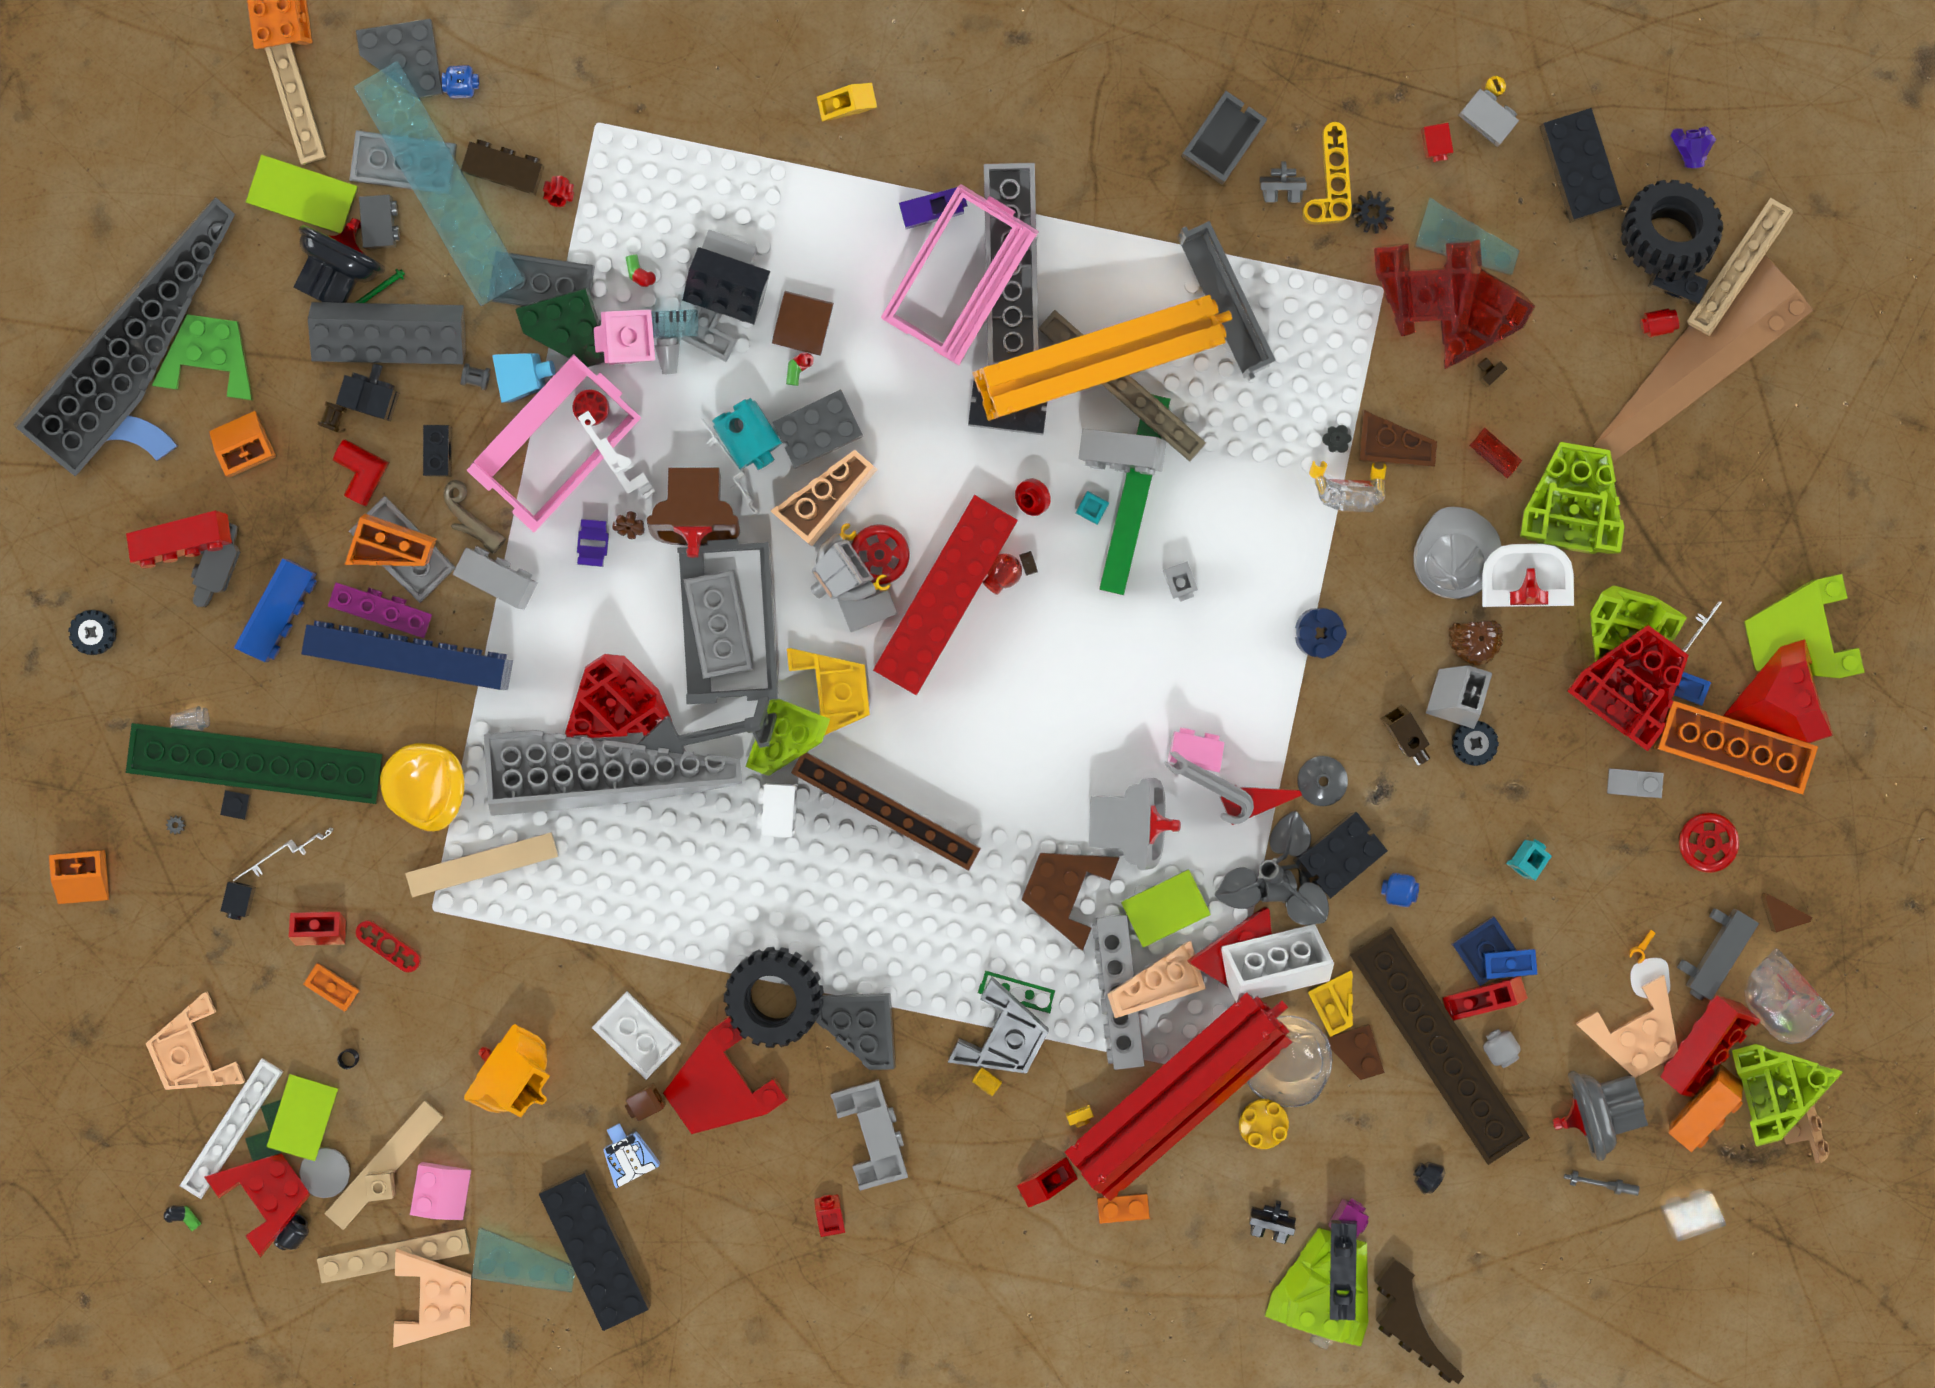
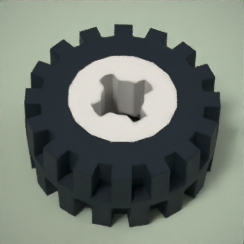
M86 610L77 614L75 619H72L71 627L68 629V632H70L69 640L72 641L73 647L87 655H99L106 652L113 646L112 644L116 640L115 634L117 629L114 626L115 622L111 620L108 614L99 610Z

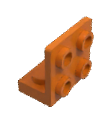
M247 0L255 49L290 43L300 45L312 44L306 0Z

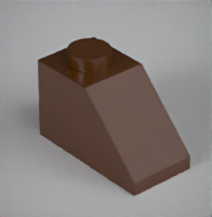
M653 1082L627 1097L626 1102L628 1104L625 1105V1108L632 1119L636 1117L639 1122L661 1111L666 1103Z

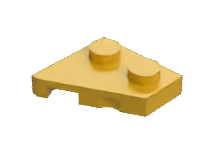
M1351 970L1307 991L1330 1037L1353 1026V973Z

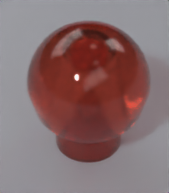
M999 554L988 571V576L983 581V584L996 595L1003 588L1014 586L1022 576V566L1019 560L1011 554Z

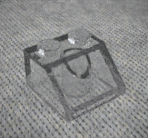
M1698 1189L1690 1192V1197L1684 1199L1674 1197L1666 1200V1205L1660 1206L1669 1234L1678 1242L1726 1226L1721 1211L1710 1191Z

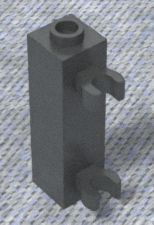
M1714 908L1709 917L1723 926L1697 968L1683 959L1677 966L1678 969L1691 976L1686 986L1691 988L1689 993L1703 1001L1704 997L1712 1000L1759 925L1758 922L1739 910L1733 909L1730 915L1727 916Z

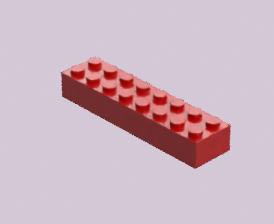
M973 496L873 671L917 696L1018 522L1016 518L978 496Z

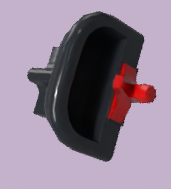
M352 218L345 226V229L338 235H325L306 225L299 227V233L301 234L300 247L308 255V259L293 288L321 302L347 303L357 282H370L378 274L385 272V267L376 260L366 256L357 244L356 234L361 228L360 220Z

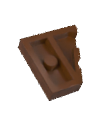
M1370 1024L1323 1038L1327 1046L1360 1080L1385 1073Z

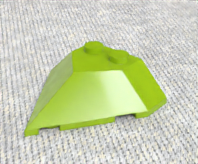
M1613 585L1600 594L1590 613L1595 662L1647 625L1669 641H1673L1687 617L1654 596Z
M1758 1044L1732 1050L1737 1074L1742 1080L1752 1119L1750 1125L1756 1147L1782 1140L1843 1072L1790 1054L1777 1052Z

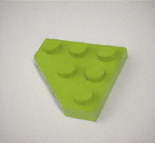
M779 698L770 700L767 712L768 714L776 713L777 715L769 746L759 748L755 739L745 767L770 776L822 743L830 719Z

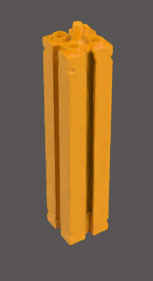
M1210 295L986 366L972 373L978 391L981 392L983 398L982 403L987 419L990 421L1226 343L1224 339L1226 338V331L1222 323L1231 321L1232 315L1229 310L1218 314L1216 301L1211 299Z

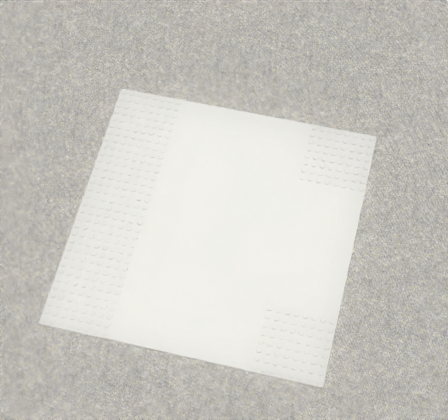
M597 123L594 127L567 261L595 266L591 298L600 326L602 324V312L651 310L654 345H657V338L677 337V343H680L677 373L662 374L655 346L654 361L614 365L601 363L588 367L596 376L599 373L604 375L622 392L620 398L641 417L613 449L617 454L629 457L634 465L628 471L623 472L627 479L630 481L644 473L656 494L647 500L638 488L627 494L606 460L603 459L535 532L530 530L515 515L513 516L504 560L511 563L509 568L518 571L520 568L532 574L531 579L538 582L525 610L515 608L496 598L485 655H488V651L507 654L508 660H513L508 690H497L478 686L461 765L464 773L463 800L456 817L449 824L441 863L550 832L553 834L558 857L435 891L432 904L433 910L449 915L732 973L746 956L749 957L759 949L764 951L767 947H774L775 950H780L781 947L788 948V953L794 954L798 952L802 955L801 960L805 963L809 960L812 963L813 967L811 969L814 973L818 972L821 978L819 985H823L824 993L832 995L891 993V1006L894 1008L993 1028L1002 1010L980 1000L982 994H979L978 990L986 970L1055 990L1050 1014L1026 1007L1049 1028L1045 1039L1107 1052L1106 1049H1111L1110 1039H1105L1103 1024H1108L1107 1014H1102L1101 999H1105L1104 989H1099L1098 974H1102L1101 964H1096L1095 949L1099 948L1098 938L1093 939V931L1091 929L1084 949L1081 951L1021 900L1040 853L1120 857L1111 881L1089 872L1086 873L1069 919L1092 927V924L1096 923V917L1126 914L1121 901L1189 869L1211 915L1146 947H1142L1127 916L1134 976L1188 941H1191L1194 953L1197 954L1253 915L1255 906L1248 909H1237L1227 906L1215 897V892L1227 874L1239 867L1252 870L1256 874L1258 881L1259 867L1265 859L1275 807L1248 818L1240 824L1231 825L1221 818V814L1226 813L1219 798L1221 795L1181 774L1173 773L1166 767L1164 762L1166 761L1171 765L1176 764L1167 760L1173 732H1180V727L1195 730L1194 736L1204 737L1205 733L1220 736L1219 741L1224 742L1220 773L1207 771L1233 785H1237L1239 788H1280L1307 655L1296 644L1297 628L1295 626L1298 618L1305 611L1318 607L1343 485L1327 479H1345L1384 293L1383 288L1226 254L1276 361L1272 362L1269 367L1255 373V378L1248 381L1247 377L1244 378L1225 339L1226 343L1130 375L1150 394L1170 398L1169 410L1201 437L1206 444L1189 462L1166 442L1162 472L1155 471V475L1152 476L1123 596L1099 590L1127 472L1110 469V465H1106L1105 469L1090 468V466H1085V461L1078 459L1082 428L1136 435L1140 418L1103 385H1097L1048 401L1047 408L1042 407L1041 410L1046 411L1043 435L968 426L971 402H976V399H971L974 381L972 372L988 366L987 319L960 365L934 351V348L911 334H906L881 319L882 314L937 223L936 221L905 229L899 202L933 194V192ZM966 200L968 207L963 208L964 214L950 219L895 313L900 318L942 343L945 342L986 273L985 211ZM1036 214V230L1039 231L1036 236L1038 328L1056 310L1083 335L1205 296L1180 244ZM708 230L757 247L752 265L770 271L763 304L755 324L742 322L722 314L716 326V329L738 339L727 362L681 340L697 308L695 305L682 301L687 276L697 248H702ZM637 254L640 268L647 272H653L656 276L655 283L648 287H642L632 281L628 273L626 256ZM785 291L834 303L821 356L811 354L814 358V363L811 367L800 373L799 386L786 385L788 362L798 354L803 353V351L772 344ZM684 310H686V322L683 321ZM669 311H673V322H669ZM676 311H680L679 322H676ZM656 312H659V323H656ZM1038 329L1039 349L1055 345ZM548 348L546 361H553L557 373L569 358ZM553 376L544 377V379H545V384H546ZM588 376L530 436L517 500L533 515L544 506L597 449L595 443L573 413L572 405L575 397L584 390L592 389L602 393L608 400L609 414L601 424L591 426L600 440L605 437L607 438L629 415ZM841 389L864 437L797 469L793 467L784 448L789 445L788 442L782 443L770 452L775 460L764 468L757 470L754 463L743 469L745 474L738 481L742 489L747 491L754 500L751 507L760 511L758 515L752 513L747 506L749 499L746 498L738 486L734 489L730 488L735 483L732 477L739 470L718 442L708 447L712 442L706 443L713 436L700 418L705 420L713 434L723 444L713 428L714 423L712 420L723 413L734 412L733 406L744 399L751 398L752 401L755 400L779 437L772 423L773 421ZM739 419L738 425L743 429V422ZM1339 425L1346 426L1348 429L1347 434L1352 437L1351 442L1348 443V450L1344 453L1338 451L1330 452L1328 446L1322 441L1323 436L1328 433V428L1331 426L1335 428ZM856 450L878 470L816 543L811 546L770 510L782 504L788 497L800 491L813 479L818 478L838 461ZM617 461L615 464H611L612 466H614V470H616L617 467H620L617 464ZM1313 461L1319 467L1322 461L1327 463L1324 473V482L1328 492L1326 495L1321 494L1317 479L1309 475ZM719 467L721 475L720 501L727 502L733 510V515L738 517L740 534L737 538L738 544L770 543L778 698L820 715L816 670L789 671L788 648L865 665L870 715L824 735L822 743L809 750L808 753L981 847V850L969 871L791 774L799 757L770 776L745 767L755 742L753 733L748 732L684 746L687 752H694L695 755L707 756L709 754L740 759L742 784L620 804L491 816L488 806L484 734L530 730L543 731L545 734L552 735L556 733L565 734L585 666L603 654L625 656L659 689L678 735L741 722L745 718L754 717L758 700L747 701V696L717 698V703L686 704L687 680L680 563L677 548L688 547V545H670L657 541L650 535L647 525V517L652 515L655 505L666 501L668 498V468ZM1034 478L1044 483L1051 496L1049 508L1038 516L1024 513L1017 505L1015 499L1017 486L1026 479ZM1087 491L1109 502L1098 525L1076 514ZM976 495L1016 518L1018 522L916 696L876 673L873 669L971 499ZM629 511L636 513V520H642L645 528L644 534L641 536L637 535L636 539L633 540L628 539L627 534L621 536L612 529L613 522H616L617 516L623 515L626 517ZM581 519L608 522L607 533H609L607 556H604V567L577 565L579 557L577 543L578 532L581 531ZM845 523L850 524V528L844 532L846 535H850L855 530L858 534L861 530L871 525L882 524L893 527L904 536L910 551L909 563L905 572L897 580L889 583L891 585L888 590L898 614L850 632L838 599L829 598L827 593L823 597L817 598L811 591V586L818 581L812 570L816 566L819 548L834 534H840L841 527ZM877 535L866 539L869 546L879 542ZM892 538L885 541V544L891 550L897 547L896 542ZM581 539L580 545L605 547V541ZM760 550L703 553L704 575L734 570L753 667L751 670L711 677V692L768 688ZM877 550L874 554L875 558L882 559L884 552ZM860 551L859 557L862 562H868L867 551ZM1031 551L1038 572L1026 576L1019 555ZM892 556L891 561L887 565L894 569L899 559ZM1188 561L1198 590L1193 592L1194 597L1180 602L1178 597L1173 599L1163 570ZM872 565L870 573L881 575L883 568ZM1178 578L1176 585L1180 588L1184 587L1185 580ZM884 584V585H880V586H881V587H886V586L889 585V584ZM877 589L875 594H872L866 597L865 599L878 595L885 591H880L879 589ZM628 733V736L601 737L591 738V740L637 744L645 736H643V733ZM587 735L574 736L573 738L581 739V737H587ZM1156 778L1161 781L1165 792V818L1180 820L1181 822L1179 832L1165 831L1163 852L1158 865L1153 869L1141 871L1137 868V865L1126 861L1122 849L1089 847L1091 796L1125 797L1126 790L1130 786L1140 784L1142 779ZM767 782L798 784L795 834L792 838L761 836V830H757V816L760 812H763V804H758L759 789L764 787V784ZM1115 935L1107 936L1104 942L1105 946L1109 949L1117 947L1119 944L1118 937ZM1117 960L1109 962L1107 966L1108 971L1112 974L1120 972L1122 968L1121 962ZM1200 970L1206 989L1138 1011L1143 1059L1162 1064L1168 1062L1234 1004L1235 999L1230 989ZM988 975V977H987V980H986V984H985L984 989L986 988V986H987V984H988V982H989V980H990V978H991V976H989V975ZM775 976L759 978L760 980L789 985L783 979ZM994 977L1000 984L1008 983L1010 985L1009 992L1020 1002L1033 1003L1040 1008H1045L1050 1003L1051 993ZM1120 985L1112 987L1111 991L1119 987ZM1027 990L1034 992L1033 999L1028 1000L1025 998ZM1128 1015L1118 1018L1113 1016V1020L1118 1024L1124 1023L1128 1018ZM1123 1035L1117 1039L1116 1045L1121 1049H1125L1130 1045L1131 1040L1128 1036Z

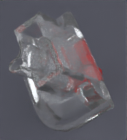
M1777 948L1753 970L1747 979L1744 990L1747 1005L1770 1034L1781 1042L1794 1044L1807 1040L1835 1014L1816 990Z

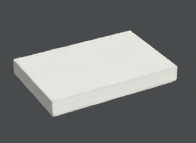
M628 991L592 1027L645 1080L681 1044Z

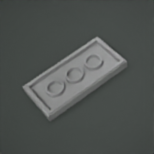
M356 130L349 181L450 195L457 144Z
M386 496L367 513L368 515L422 533ZM358 522L349 530V532L353 536L355 534ZM434 547L430 562L425 566L383 565L419 603L456 568L436 547Z
M734 570L684 579L703 679L753 669Z

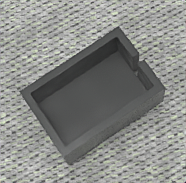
M1227 91L1224 92L1181 156L1222 185L1267 121V118L1251 107H1248L1245 113L1241 112L1240 110L1245 103Z
M841 389L772 422L782 443L788 442L789 444L784 448L795 469L864 437Z

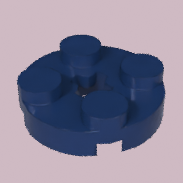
M1313 608L1305 611L1298 618L1295 626L1297 628L1295 641L1298 648L1308 656L1322 659L1335 654L1342 646L1343 640L1347 635L1339 615L1325 608ZM1317 627L1324 628L1323 638L1319 637L1316 639L1317 632L1315 629Z

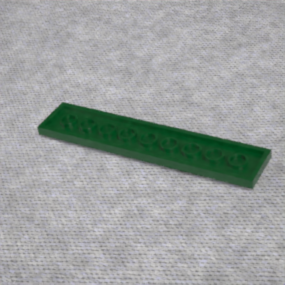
M132 723L126 773L377 804L383 754Z

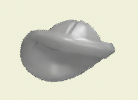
M1462 507L1443 508L1431 517L1419 535L1414 549L1415 573L1426 589L1443 598L1460 599L1475 595L1482 590V573L1485 561L1493 551L1501 547L1500 537L1491 523L1477 512Z

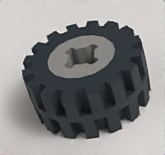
M1477 721L1474 729L1461 725L1456 729L1452 737V749L1456 757L1463 763L1472 766L1483 765L1491 761L1493 756L1496 755L1497 747L1499 746L1498 736L1491 726L1482 721Z

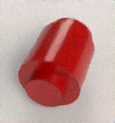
M1666 308L1644 313V319H1640L1643 334L1647 333L1649 338L1674 333V330L1679 329V319L1675 309L1670 310Z

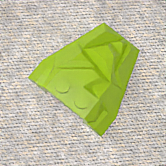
M1560 442L1524 510L1520 537L1536 541L1538 544L1553 545L1559 549L1588 554H1596L1597 552L1606 554L1621 553L1624 523L1620 516V501L1615 489L1616 479L1610 450Z
M1318 1227L1300 1252V1256L1293 1266H1290L1280 1284L1272 1291L1265 1317L1333 1341L1361 1346L1369 1323L1367 1242L1357 1239L1355 1320H1330L1331 1231ZM1337 1290V1293H1339V1294H1348L1349 1291H1339V1290Z

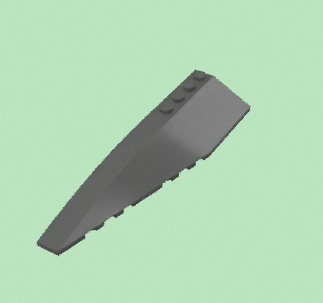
M216 197L141 277L14 423V426L74 476L82 470L139 404L161 359L164 357L167 347L175 335L208 265H210L219 244L235 216V213Z

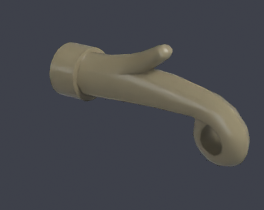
M459 480L450 481L444 489V499L450 511L462 523L452 524V529L473 536L494 554L504 544L506 538L498 531H493L459 504L466 497L467 488ZM454 488H457L460 492L457 497H453Z

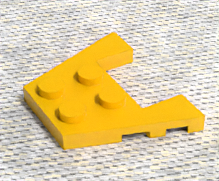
M792 648L787 649L789 671L816 670L820 715L830 719L825 735L870 715L864 664Z

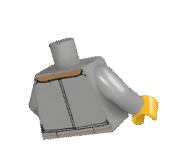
M849 523L843 524L841 533L834 534L819 548L816 566L812 570L818 581L811 586V591L817 598H821L827 593L831 599L839 597L842 601H858L875 594L877 589L886 591L890 588L891 584L881 587L878 583L880 579L886 578V575H880L875 583L870 582L874 579L849 543L857 535L856 530L850 535L844 533L845 530L850 528Z

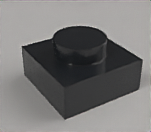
M225 790L220 815L246 820L251 795Z

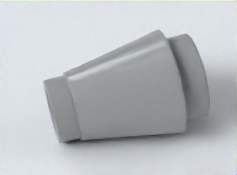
M677 337L657 338V345L654 346L662 374L677 373L680 343H677Z

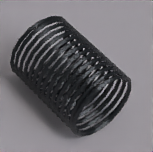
M351 1048L341 1052L337 1059L339 1066L347 1070L357 1065L359 1062L358 1052ZM344 1052L353 1054L355 1058L353 1066H348L342 1061Z

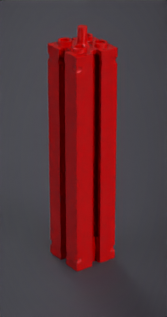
M1246 992L1239 999V1002L1230 1006L1077 1140L1074 1146L1069 1147L1064 1153L1074 1166L1080 1170L1081 1175L1091 1188L1099 1194L1101 1193L1108 1200H1113L1119 1191L1129 1186L1279 1055L1283 1048H1287L1292 1043V1040L1287 1036L1290 1031L1277 1019L1279 1015L1288 1009L1284 1001L1281 1000L1271 1009L1258 996L1253 998Z

